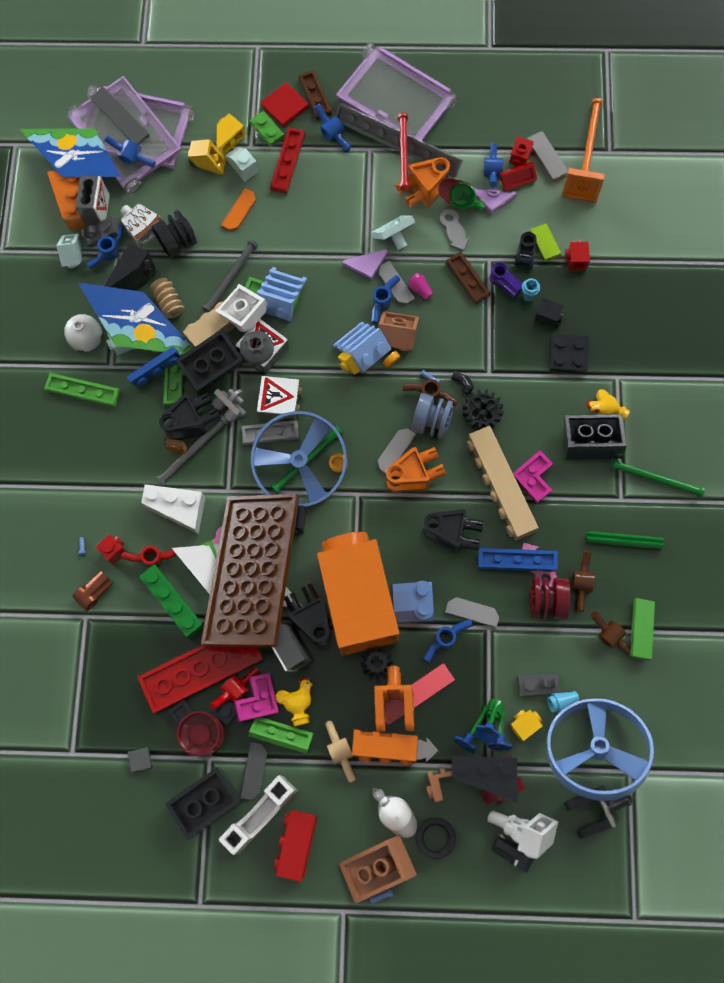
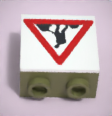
M262 376L257 407L259 418L273 419L287 412L301 411V405L298 403L299 398L303 397V387L300 386V381L298 379ZM290 416L281 420H296L297 416Z

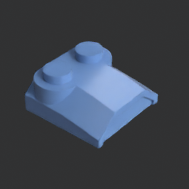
M418 581L415 583L393 584L394 614L397 623L434 622L432 582Z

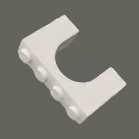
M278 775L264 790L265 795L238 823H233L219 838V841L233 855L241 853L298 790L284 776Z

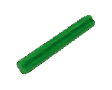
M591 531L586 534V541L588 543L663 549L665 544L664 538Z

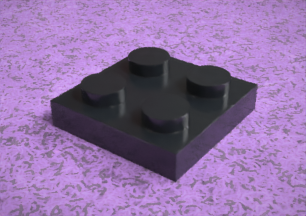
M552 334L549 371L587 374L589 336Z

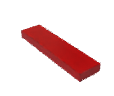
M288 127L270 185L271 191L288 194L304 141V130Z

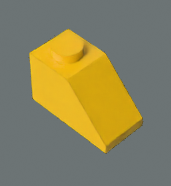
M230 113L226 117L221 118L217 124V149L223 156L246 136L244 125Z
M211 140L191 141L188 151V157L199 168L223 175L226 159Z

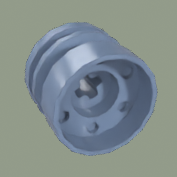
M421 393L413 417L411 431L424 434L426 428L430 427V436L433 437L437 429L439 430L437 438L442 440L451 423L453 401L448 400L446 408H443L444 399L441 398L436 406L434 405V396Z

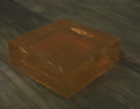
M169 438L164 439L163 444L167 451L185 453L186 445L183 441Z

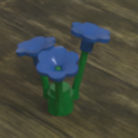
M490 699L488 706H484L470 733H467L465 738L455 736V743L463 749L475 753L476 747L471 744L475 736L482 743L487 744L489 749L510 751L512 744L505 743L503 735V723L506 714L503 712L504 703L496 699ZM486 715L489 718V722L482 726L480 724ZM499 719V730L497 731L494 730L493 722Z

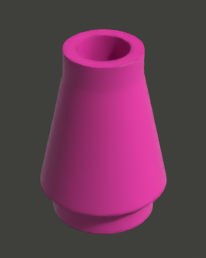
M416 273L408 280L409 287L425 300L433 295L423 275Z

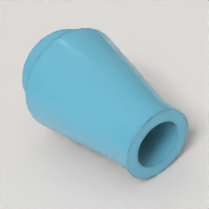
M530 278L523 282L522 291L525 301H532L539 293L540 284L536 279Z
M576 691L552 693L547 698L548 706L552 713H559L565 707L579 701Z

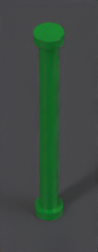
M336 425L335 428L342 436L344 434L343 430ZM334 431L307 456V465L337 438ZM293 467L276 484L273 483L271 488L279 494L281 492L280 489L300 472L299 468Z
M615 459L612 465V470L616 471L618 469L697 494V497L702 498L705 491L703 486L697 487L619 462L618 459Z

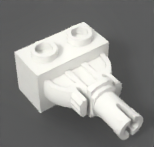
M492 810L488 816V822L503 828L506 835H510L514 841L519 843V851L523 852L527 857L536 859L553 844L559 822L541 813L532 820L520 819L516 815L508 817L495 810Z

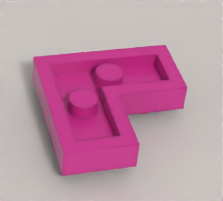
M541 450L513 473L517 483L537 504L552 491L540 476L551 468L553 463Z
M270 673L250 677L249 681L253 697L234 702L238 722L279 712Z

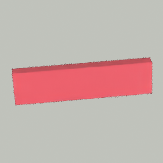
M444 663L412 684L414 708L455 681ZM401 700L386 702V723L389 726L405 715L404 702Z

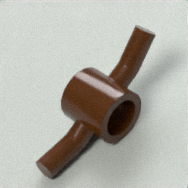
M426 380L423 385L418 383L403 384V391H418L428 394L426 392L427 389L435 390L436 393L428 394L434 396V403L439 398L447 402L448 400L453 401V407L458 403V400L450 394L440 391V384L436 380Z
M584 551L581 570H574L571 589L578 590L577 612H584L585 593H592L594 588L595 573L588 572L592 553L590 551Z
M593 612L591 618L602 630L598 638L611 649H614L617 645L630 657L631 647L622 640L626 635L625 630L614 621H610L607 624L598 612Z

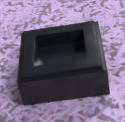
M185 699L168 711L178 726L186 715L194 712Z

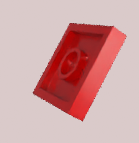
M287 82L260 102L261 107L283 128L309 108V104Z

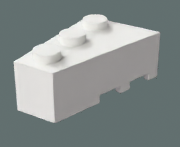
M145 485L141 503L146 509L199 535L205 497L202 492Z

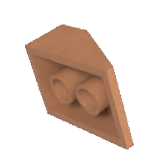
M400 835L339 863L355 904L417 876Z

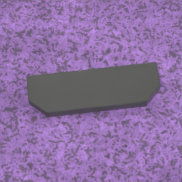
M250 743L241 798L253 800L261 793L268 754L262 744Z

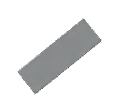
M543 131L527 138L534 141L532 151L552 182L567 176V168Z
M290 420L274 423L265 431L258 444L299 440L298 421ZM267 423L241 426L243 445H253L256 436Z

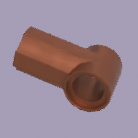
M100 572L87 585L78 588L72 598L85 611H89L98 603V598L113 583L103 572Z

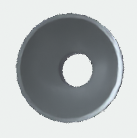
M250 332L241 340V356L250 364H263L273 355V341L264 332ZM253 340L261 341V345L258 348L250 346Z

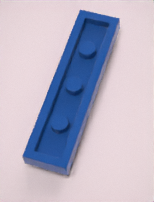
M479 548L478 569L557 572L558 551Z

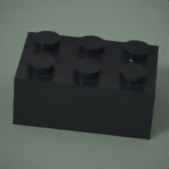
M221 329L176 359L175 362L198 395L243 365V358Z
M216 767L170 799L165 805L188 840L195 837L243 802L220 767Z

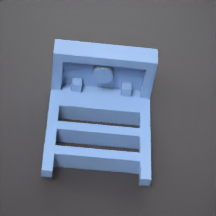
M275 267L270 269L269 275L265 277V282L261 284V289L257 291V295L264 298L267 302L265 314L291 321L294 302L303 288L307 277L301 279L276 271Z
M364 322L359 323L333 345L334 348L351 355L359 369L363 372L391 350L379 328L376 329L374 326L370 327L369 324L365 325Z

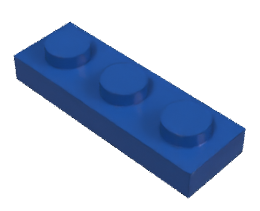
M172 346L128 375L127 378L136 387L143 386L152 377L162 374L163 370L175 365V360L181 357L182 354Z

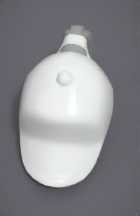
M373 788V798L379 801L378 815L382 824L397 836L400 835L402 838L412 837L417 830V821L406 801L397 796H385L382 789Z

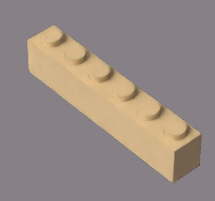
M487 426L470 433L466 442L470 452H474L476 457L474 458L475 464L478 469L481 468L484 474L482 475L483 481L486 486L489 485L491 498L494 503L497 502L500 508L498 512L501 519H505L508 525L506 529L509 536H513L514 540L517 541L536 533L539 527L491 427Z

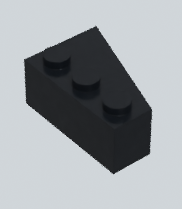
M452 756V779L518 803L517 758Z

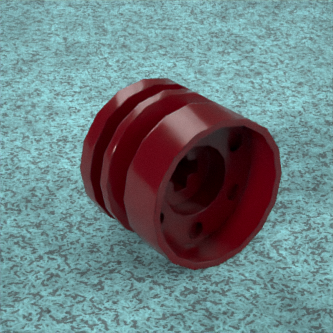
M533 577L529 590V607L532 619H538L540 610L542 619L547 618L548 610L551 611L553 620L568 619L570 609V583L568 578H554L551 587L547 577H543L541 586L540 578Z

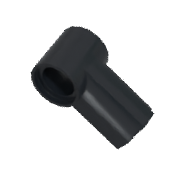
M499 834L491 850L527 873L535 858L527 857L518 850V844Z

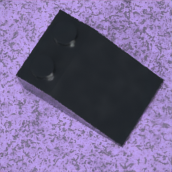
M129 243L104 286L137 291L147 284L149 279L154 276L156 269L149 252Z

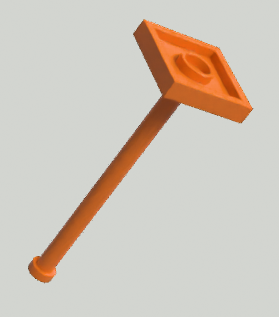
M599 98L592 100L593 109L582 170L568 169L562 191L563 197L597 203L605 174L590 172L589 168L599 110L603 103Z

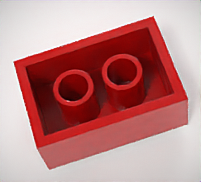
M290 810V814L286 813L283 826L287 828L285 835H281L278 847L282 849L281 855L276 857L274 870L277 871L276 876L300 882L304 880L318 815L297 810Z

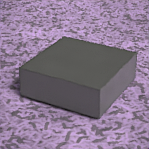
M149 747L128 752L131 772L153 768Z

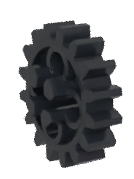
M478 390L477 395L472 392L471 398L466 397V404H463L462 408L465 411H463L462 415L467 416L466 423L472 422V428L475 425L478 426V430L489 425L494 428L495 422H500L501 418L499 416H503L504 412L501 410L503 409V404H498L500 397L495 399L494 392L489 395L488 390H485L484 393ZM475 401H479V402L481 403V409H482V410L480 411V413H479L480 404H479V403H476V404H475V403H474ZM492 403L494 405L493 407L489 405L486 409L487 404ZM485 409H486V416H487V417H491V419H486V418H485V411H484ZM474 413L477 415L479 413V416L474 417L472 416V414Z

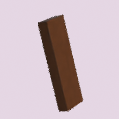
M312 70L298 75L316 120L320 119L314 109L317 104L321 105L327 116L332 115L331 107L315 71Z
M462 252L446 260V265L474 305L490 296L491 293Z

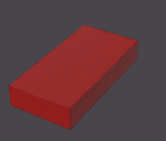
M534 162L499 173L503 191H508L537 180Z

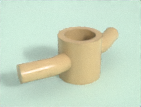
M328 721L325 723V726L332 741V744L327 745L331 758L335 765L341 763L348 782H353L356 780V777L348 761L349 758L354 757L346 737L340 740L333 722Z

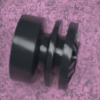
M178 210L173 212L176 221L170 214L167 215L169 225H166L161 219L151 225L158 242L170 259L181 253L179 244H182L186 249H189L187 240L193 246L197 244L190 223Z

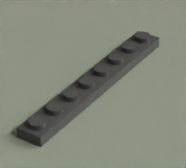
M338 103L334 116L343 125L400 152V130L343 103ZM407 134L408 156L420 162L439 157L446 158L450 163L448 175L454 178L457 177L463 162L462 159ZM444 164L437 165L436 169L443 171L446 169V166Z

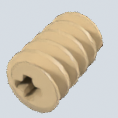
M164 277L153 282L150 290L164 316L170 319L182 314L185 311V307L182 306V301L179 300V295L176 294L173 283L168 282V279Z

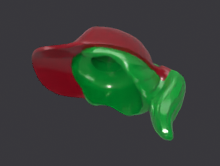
M446 178L439 183L438 192L440 196L454 208L466 210L475 206L477 210L484 209V201L477 199L475 189L471 184L454 178Z

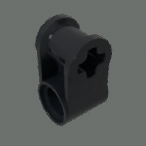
M528 231L521 235L514 266L522 265L532 269L537 237L533 232ZM529 241L531 244L527 245L524 242Z

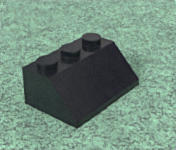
M622 414L565 415L563 442L565 460L623 459L627 444Z

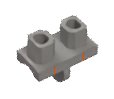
M217 389L214 392L216 397L211 404L220 411L226 405L229 409L224 414V417L228 421L234 422L239 416L244 417L247 414L236 403L238 402L240 405L244 403V400L241 398L243 396L241 390L234 392L230 389L228 393L231 396H229L225 391Z

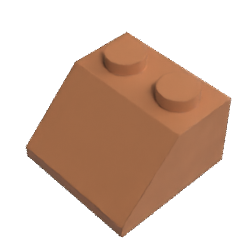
M383 311L378 328L383 333L390 347L399 348L401 351H413L419 317Z

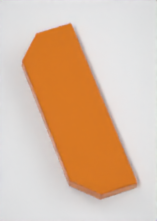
M247 188L243 190L222 222L221 227L229 231L240 227L256 202L253 191Z

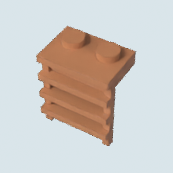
M450 767L451 771L445 772L444 768L438 770L439 774L433 775L432 771L427 772L429 786H426L428 798H433V802L443 800L438 779L452 776V767Z

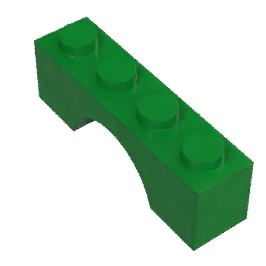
M155 564L139 576L188 639L192 640L204 630L203 623Z

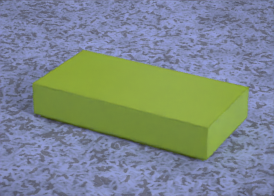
M547 223L530 229V232H533L537 237L536 247L544 262L561 256V251Z

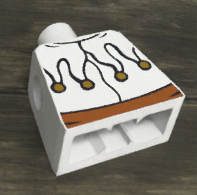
M137 204L133 209L125 205L120 211L124 216L121 222L125 230L138 247L142 248L155 236L151 225L160 219L162 220V218L141 204Z

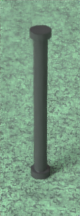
M250 239L247 242L248 246L208 303L203 305L202 309L208 313L213 309L254 249H257L258 244Z
M221 415V418L162 475L156 477L163 485L224 425L227 426L229 424L224 416Z

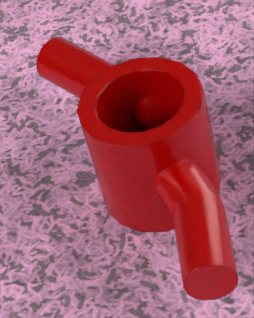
M149 545L143 548L141 554L138 555L122 552L121 559L143 562L150 568L154 564L159 567L162 560L171 559L177 556L173 549L167 552H160L155 546ZM150 553H156L157 557L155 560L148 561L147 556Z
M253 667L242 679H239L236 675L229 678L221 687L224 694L210 703V708L216 710L229 699L233 703L241 700L249 691L245 686L250 682L249 678L258 675L260 671Z

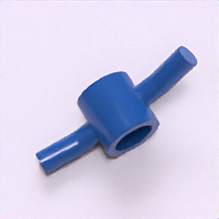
M317 104L314 109L324 123L320 126L323 136L328 141L335 138L343 149L348 152L351 146L341 136V133L344 131L343 124L336 116L329 119L321 105Z
M105 135L103 141L119 150L117 156L124 163L134 165L137 160L152 168L155 167L156 161L139 154L141 147L137 143L125 140L122 145L109 135Z
M491 143L490 158H485L484 176H490V186L495 188L497 186V177H500L499 173L503 170V158H497V143Z
M118 224L119 235L113 238L104 236L99 239L97 246L100 253L97 257L86 263L90 269L100 264L104 259L112 261L118 257L119 249L116 244L120 241L125 229L123 225Z
M398 275L391 278L385 286H379L374 290L372 324H378L380 310H386L391 306L390 290L401 280ZM383 296V297H386L387 299H385V300H379L378 298Z
M471 619L458 623L452 628H440L436 634V641L428 648L423 660L430 663L439 648H451L455 643L458 632L473 627ZM446 632V634L451 635L452 640L448 641V643H443L440 634Z

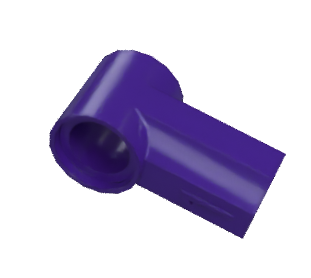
M501 262L494 264L489 277L490 281L494 285H499L512 298L516 297L522 290V283L508 271L506 264ZM495 272H500L502 276L497 275Z

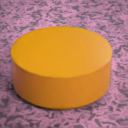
M394 351L383 361V364L386 368H390L400 359L401 355Z
M337 453L330 457L329 467L334 473H342L344 455Z

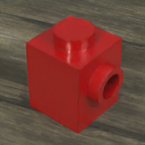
M517 136L510 155L509 164L518 167L528 163L534 141Z
M581 240L570 242L568 249H565V260H568L569 270H587L590 262L589 242Z
M110 534L95 547L112 565L121 559L122 552H127L122 547L125 545L118 536L113 538Z

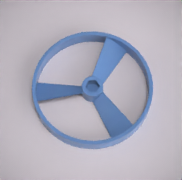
M305 411L281 414L270 420L255 438L251 450V468L254 478L266 495H271L259 480L256 466L291 463L294 467L299 468L310 503L299 504L298 506L308 507L316 505L330 497L344 478L347 466V453L343 439L337 429L319 415ZM290 416H309L315 418L300 449L292 454L257 448L262 435L277 421ZM332 429L341 442L344 464L338 482L326 494L308 467L307 456Z
M598 698L577 701L559 712L548 731L546 750L548 762L553 773L565 787L582 797L600 801L623 798L636 791L644 783L650 772L654 755L651 734L641 718L622 704ZM588 709L594 735L590 750L555 761L550 745L555 728L568 715L579 710ZM606 710L621 714L640 730L648 747L649 761L609 745L608 740L604 738ZM593 757L596 760H607L633 778L635 782L614 791H596L576 784L566 774Z

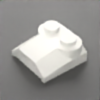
M238 284L237 288L215 311L234 324L239 331L246 332L252 329L265 314L267 302L264 298Z

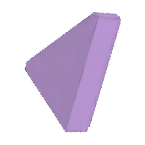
M475 189L477 199L484 201V208L490 215L513 200L517 195L516 192L507 193L501 192V190Z
M385 249L346 259L342 263L343 266L372 280L387 256L388 250Z

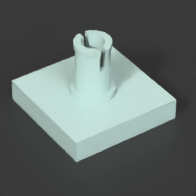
M401 215L371 233L374 239H386L391 236L398 250L407 245L401 230L415 223L413 216Z

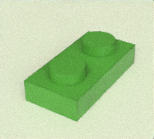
M264 111L250 119L252 127L270 147L285 138L284 133Z

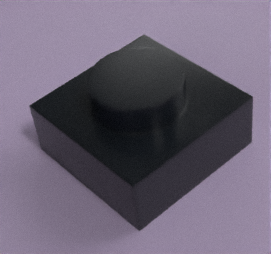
M229 700L212 711V714L227 726L237 715L235 705Z

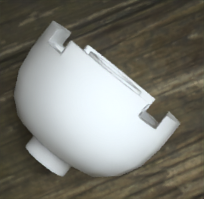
M86 314L75 315L66 323L64 335L68 344L74 350L89 352L95 349L101 342L103 331L99 323L92 316Z

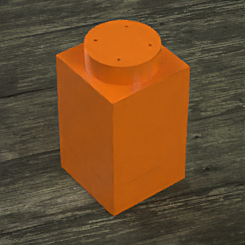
M351 532L324 541L322 543L323 552L317 553L341 656L365 651L368 648L373 649L374 646L382 647L398 643L399 630L377 540L369 541L366 532Z

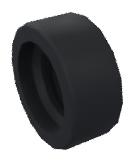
M429 818L418 828L416 841L420 851L425 856L432 859H442L448 856L454 849L456 836L453 827L446 820ZM434 825L441 826L448 834V843L440 851L430 850L424 843L425 831Z

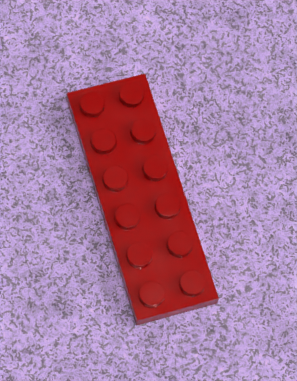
M201 645L138 676V680L152 712L156 714L263 661L258 647H205Z

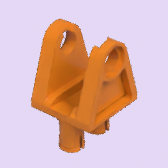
M439 157L409 166L408 183H410V189L412 188L415 192L405 197L407 205L410 204V208L421 201L428 208L439 197L438 185L443 179L448 178L446 175L450 170V163L446 158ZM444 164L446 166V169L443 171L436 169L437 165ZM399 182V183L395 184V187H396V190L399 191V194L401 195V194H403V193L406 192V191H401V190H400L399 185H400L401 182Z
M413 447L389 466L386 471L387 488L392 492L423 491L429 489V483L432 480L445 476L446 471L443 469L442 464L428 470L424 467V463L439 458L438 453L435 452V447L418 453L417 448Z
M398 666L387 667L388 685L375 686L377 732L385 731L386 702H390V700H401L404 702L406 731H414L412 685H401V673Z

